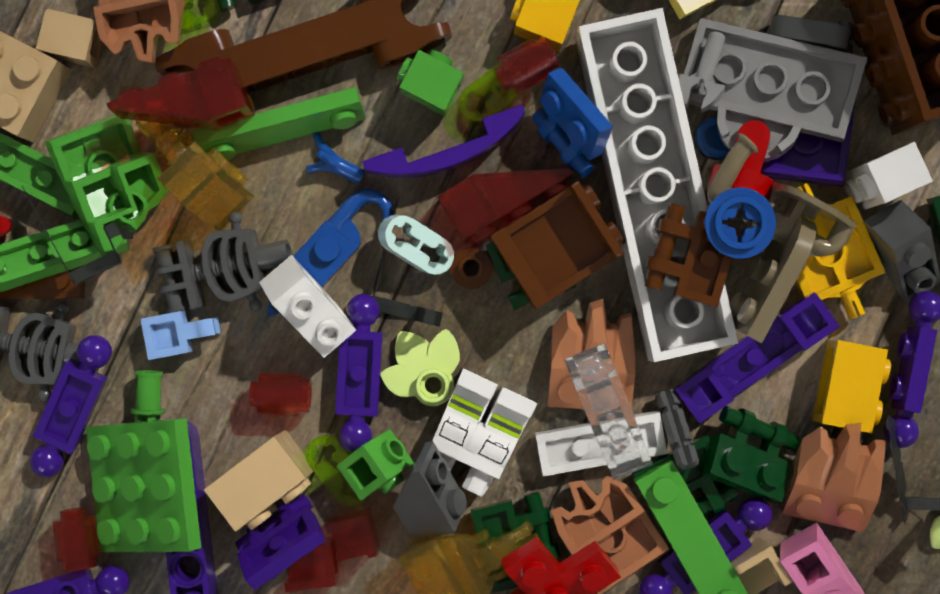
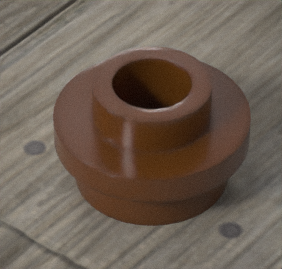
M465 248L455 254L450 272L453 280L462 288L477 289L489 280L492 273V264L487 254L478 248ZM469 260L477 262L479 272L475 276H467L463 272L465 262Z

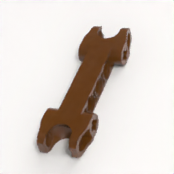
M356 0L357 5L237 45H234L228 29L210 31L189 38L174 49L156 58L154 65L156 71L162 76L194 72L198 73L201 78L202 89L195 102L179 108L171 114L174 125L177 128L183 129L201 125L220 124L253 113L255 106L250 94L252 92L372 52L379 69L401 65L407 57L414 59L418 50L426 53L452 39L448 22H439L428 26L413 25L403 15L404 6L408 0Z

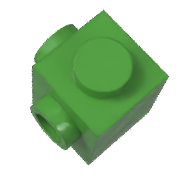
M418 50L414 59L406 58L398 73L397 80L402 82L399 87L401 95L446 117L464 82V72L452 67L453 60L438 51L430 50L429 54Z
M389 429L362 445L339 463L337 468L360 501H362L378 489H381L384 495L405 481L401 473L413 465L414 462L406 452L403 443Z

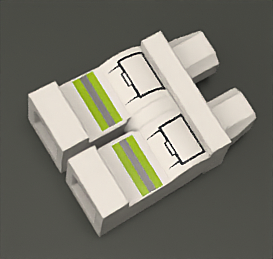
M463 368L432 441L442 458L446 460L450 471L456 460L471 466L462 487L482 497L492 484L493 479H500L504 467L538 403L501 386L491 410L483 423L481 419L498 384Z

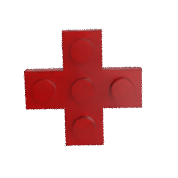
M535 537L501 559L504 571L519 587L510 594H595L621 578L615 563L596 541L559 563L538 537Z

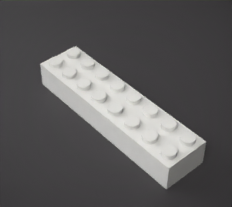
M663 8L579 26L575 40L588 98L613 125L601 156L617 227L625 240V243L622 244L647 361L657 362L738 344L725 284L718 307H711L673 295L678 278L669 275L665 276L661 291L644 286L649 272L648 269H645L648 257L654 255L660 235L656 231L660 218H665L669 203H676L686 207L682 223L694 226L698 211L707 212L708 210ZM676 239L670 261L679 264L683 263L689 243L688 240Z

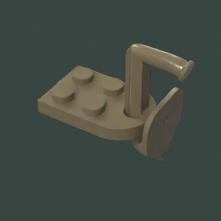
M742 133L737 136V142L726 155L708 189L707 199L709 204L720 193L732 189L731 187L746 160L752 153L756 154L758 152L756 145ZM774 183L771 189L791 200L792 203L785 216L774 211L776 229L773 239L766 247L763 255L758 254L750 264L747 272V277L750 279L743 292H737L729 303L735 329L760 343L765 339L808 257L829 256L840 251L857 225L853 220L827 203L793 186ZM739 204V210L733 219L749 227L757 226V223H750V220L743 219ZM817 214L835 222L826 239L816 234L817 227L812 221L815 220Z

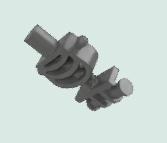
M232 212L229 216L231 230L214 231L206 237L202 249V262L200 264L196 263L191 240L175 242L180 261L179 264H175L172 250L174 249V244L152 248L153 253H156L159 268L155 269L156 276L165 275L167 286L159 288L160 294L165 293L167 314L188 309V305L184 303L182 289H186L190 309L206 306L201 285L203 280H207L208 286L219 299L231 302L247 297L250 310L254 312L259 311L262 308V303L257 299L256 293L263 291L259 282L266 277L265 270L276 268L289 256H293L289 241L286 239L259 245L256 230L241 229L242 215L239 212ZM221 241L220 259H216V249ZM182 271L184 282L176 283L174 272ZM239 272L247 286H245V284L240 279L238 275ZM225 276L228 285L234 292L229 291L223 285L220 277Z
M59 302L56 305L55 315L48 313H31L26 315L18 323L13 334L7 333L12 307L0 306V365L3 351L9 352V366L14 378L25 384H40L38 398L46 402L51 395L49 384H56L64 363L70 359L80 364L77 356L79 344L73 343L77 327L74 323L63 319L64 315L69 311V305L66 302ZM41 321L35 329L32 338L27 337L32 326ZM53 327H55L54 330L51 332L48 341H46L49 332ZM23 355H28V356H27V367H28V371H27V369H26V367H25V364H24Z

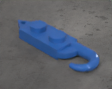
M368 188L358 190L349 196L293 256L322 288L354 255L361 244L360 233L356 225L351 221L353 216L367 203H375L382 209V221L393 215L391 202L380 191ZM269 302L267 315L280 314L279 311L273 309V305Z

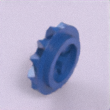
M732 188L720 193L708 205L703 221L707 240L720 254L735 259L753 257L762 252L770 244L776 229V218L771 204L763 195L749 188ZM740 204V212H742L743 219L750 220V223H757V226H751L742 230L739 242H737L738 236L736 235L735 228L722 224V221L736 217Z

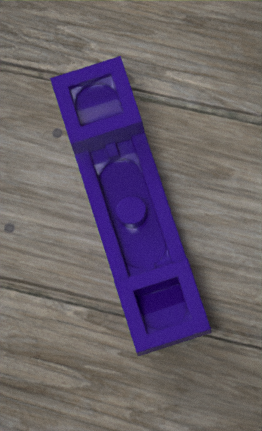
M519 105L482 118L485 136L409 163L401 147L362 161L364 168L368 174L388 178H418L454 170L482 157L503 142L524 119L525 110L523 105Z
M812 292L778 313L762 343L745 335L738 340V344L731 345L678 385L675 390L700 424L734 400L733 397L801 350L806 351L840 326L817 293Z

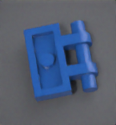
M561 67L548 73L539 101L543 108L537 110L532 115V120L539 127L538 133L544 141L552 143L561 153L560 159L566 167L574 169L581 178H585L594 170V166L589 160L603 154L613 125Z

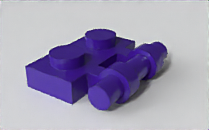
M305 494L293 502L290 501L287 504L283 503L278 506L277 513L253 530H250L248 527L246 529L247 534L235 542L236 547L240 551L237 556L244 579L254 590L269 580L276 578L283 570L303 556L313 552L316 547L326 541L318 519L311 510L313 504Z

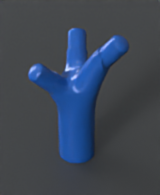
M319 132L314 133L313 139L319 149L316 155L321 161L306 166L307 173L310 174L318 171L331 172L359 185L365 170L337 155L324 142Z

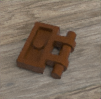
M669 203L665 218H660L656 231L660 235L654 255L648 257L645 269H648L649 272L644 286L661 291L665 276L669 275L678 278L673 295L711 307H718L732 257L720 254L707 240L703 223L706 212L698 211L694 226L682 223L686 207L676 203ZM731 219L722 221V224L735 228L736 235L739 237L743 223ZM677 238L689 241L682 264L670 261Z

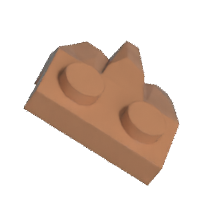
M98 0L99 6L93 7L99 39L114 55L119 53L131 41L138 60L155 63L159 36H163L167 43L179 44L185 0Z
M604 299L589 303L585 322L578 321L573 312L566 310L552 329L551 363L547 396L548 407L631 412L636 375V335L632 313L622 314L616 323H610L607 320Z
M861 423L846 424L837 439L829 438L827 430L822 427L803 437L793 460L794 473L781 503L782 514L864 532L878 504L881 493L886 440H874L869 445H862L860 442Z
M606 476L602 480V492L598 495L583 480L568 482L575 502L574 510L569 512L562 507L551 510L558 534L572 555L596 541L617 566L621 578L598 591L597 594L606 593L670 550L629 486L612 477Z

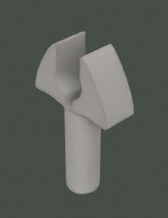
M714 31L709 33L697 72L691 76L679 74V83L686 109L690 101V94L693 90L699 88L701 83L704 84L706 92L701 106V113H704L716 104L725 92V85L716 84L713 78L726 39L720 32Z

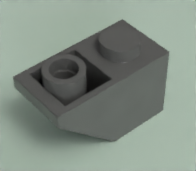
M902 200L895 202L864 221L886 275L899 297L905 303L909 302L915 294L922 291H930L940 283L931 228Z
M425 442L406 477L393 508L410 537L455 534L460 519L466 510V497L457 485L446 460L442 458L434 442Z

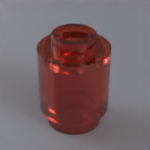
M543 36L536 41L534 38H530L498 56L496 59L499 66L493 69L505 92L512 89L518 95L547 79L548 73L558 68L560 64L550 43Z
M260 373L258 381H251L249 403L250 406L257 407L258 415L299 416L300 412L310 413L312 402L311 379H302L301 374Z
M86 507L60 511V518L53 520L52 526L56 560L61 562L62 571L72 572L96 567V556L100 555L96 515L87 514Z

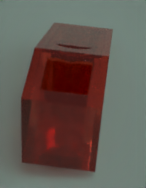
M222 57L207 59L198 65L199 69L186 74L174 72L164 75L158 79V84L146 89L135 87L124 90L117 95L118 99L106 103L108 109L121 119L217 130L255 115L239 70L229 57L226 59Z
M570 168L473 174L440 194L437 198L463 242L472 238L475 244L495 233L497 230L493 224L506 216L513 222L531 211L532 207L529 202L543 194L546 200H549L567 189L568 186L565 180L570 178L573 173Z

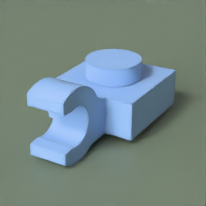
M186 311L140 319L148 360L193 352L191 339L221 333L218 317L188 322Z

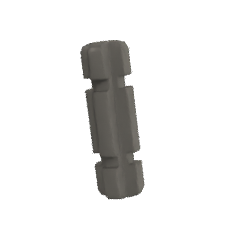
M675 389L660 391L656 394L655 399L660 414H662L661 418L671 450H673L672 453L676 466L679 470L694 468L699 464V459L695 446L692 445V437L683 409H681L682 406L678 393Z

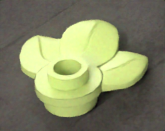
M444 329L429 343L417 334L400 331L395 344V356L398 365L391 366L381 372V377L386 387L400 397L415 396L421 403L427 406L444 404L453 393L454 380L451 374L460 361V351L454 336L449 330ZM436 377L441 381L440 391L437 393L427 391L425 383L428 378Z

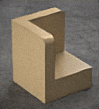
M52 9L45 10L36 50L57 60L97 69L103 42L99 39L96 20Z
M761 538L752 542V546L730 562L748 594H757L777 581L784 586L792 583L790 576L781 564L772 546Z

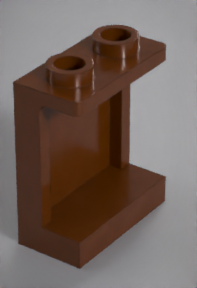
M579 181L573 183L569 188L506 228L503 227L490 236L491 242L534 309L543 306L554 297L624 254L620 247L625 243L622 234L612 221L607 224L604 222L597 211L602 207V204L596 193L589 185L583 188Z

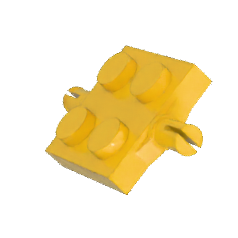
M809 182L796 187L814 197ZM849 196L833 204H828L857 223L847 243L840 251L833 255L809 256L795 285L801 299L812 292H816L821 300L840 297L848 319L851 320L866 313L856 290L866 281L886 272L853 197ZM819 214L812 221L817 227L816 234L825 239L835 224L834 221Z

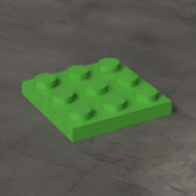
M187 418L86 427L87 451L90 459L92 494L94 496L100 552H190L201 549Z

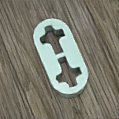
M391 215L380 224L378 239L381 245L387 251L416 269L436 275L446 272L452 266L454 250L451 244L415 219L405 215ZM405 225L402 232L413 239L410 244L402 241L395 242L396 236L392 233L394 226L402 227ZM421 247L434 249L437 247L436 254L440 256L437 263H429L430 257L420 251Z

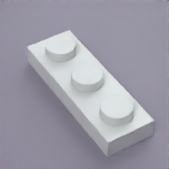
M658 410L535 433L543 476L667 454L661 415Z

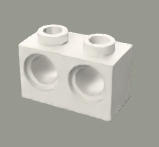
M912 142L846 172L847 181H845L844 189L848 197H853L860 210H864L894 200L933 182L916 143Z
M292 255L259 282L271 304L323 358L356 331L342 308Z

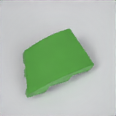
M120 112L44 141L66 193L101 256L114 251L103 229L104 226L115 222L117 226H127L130 233L137 230L145 221L149 210L156 207L169 192L155 152H141L127 112ZM121 235L111 239L115 250L125 240Z

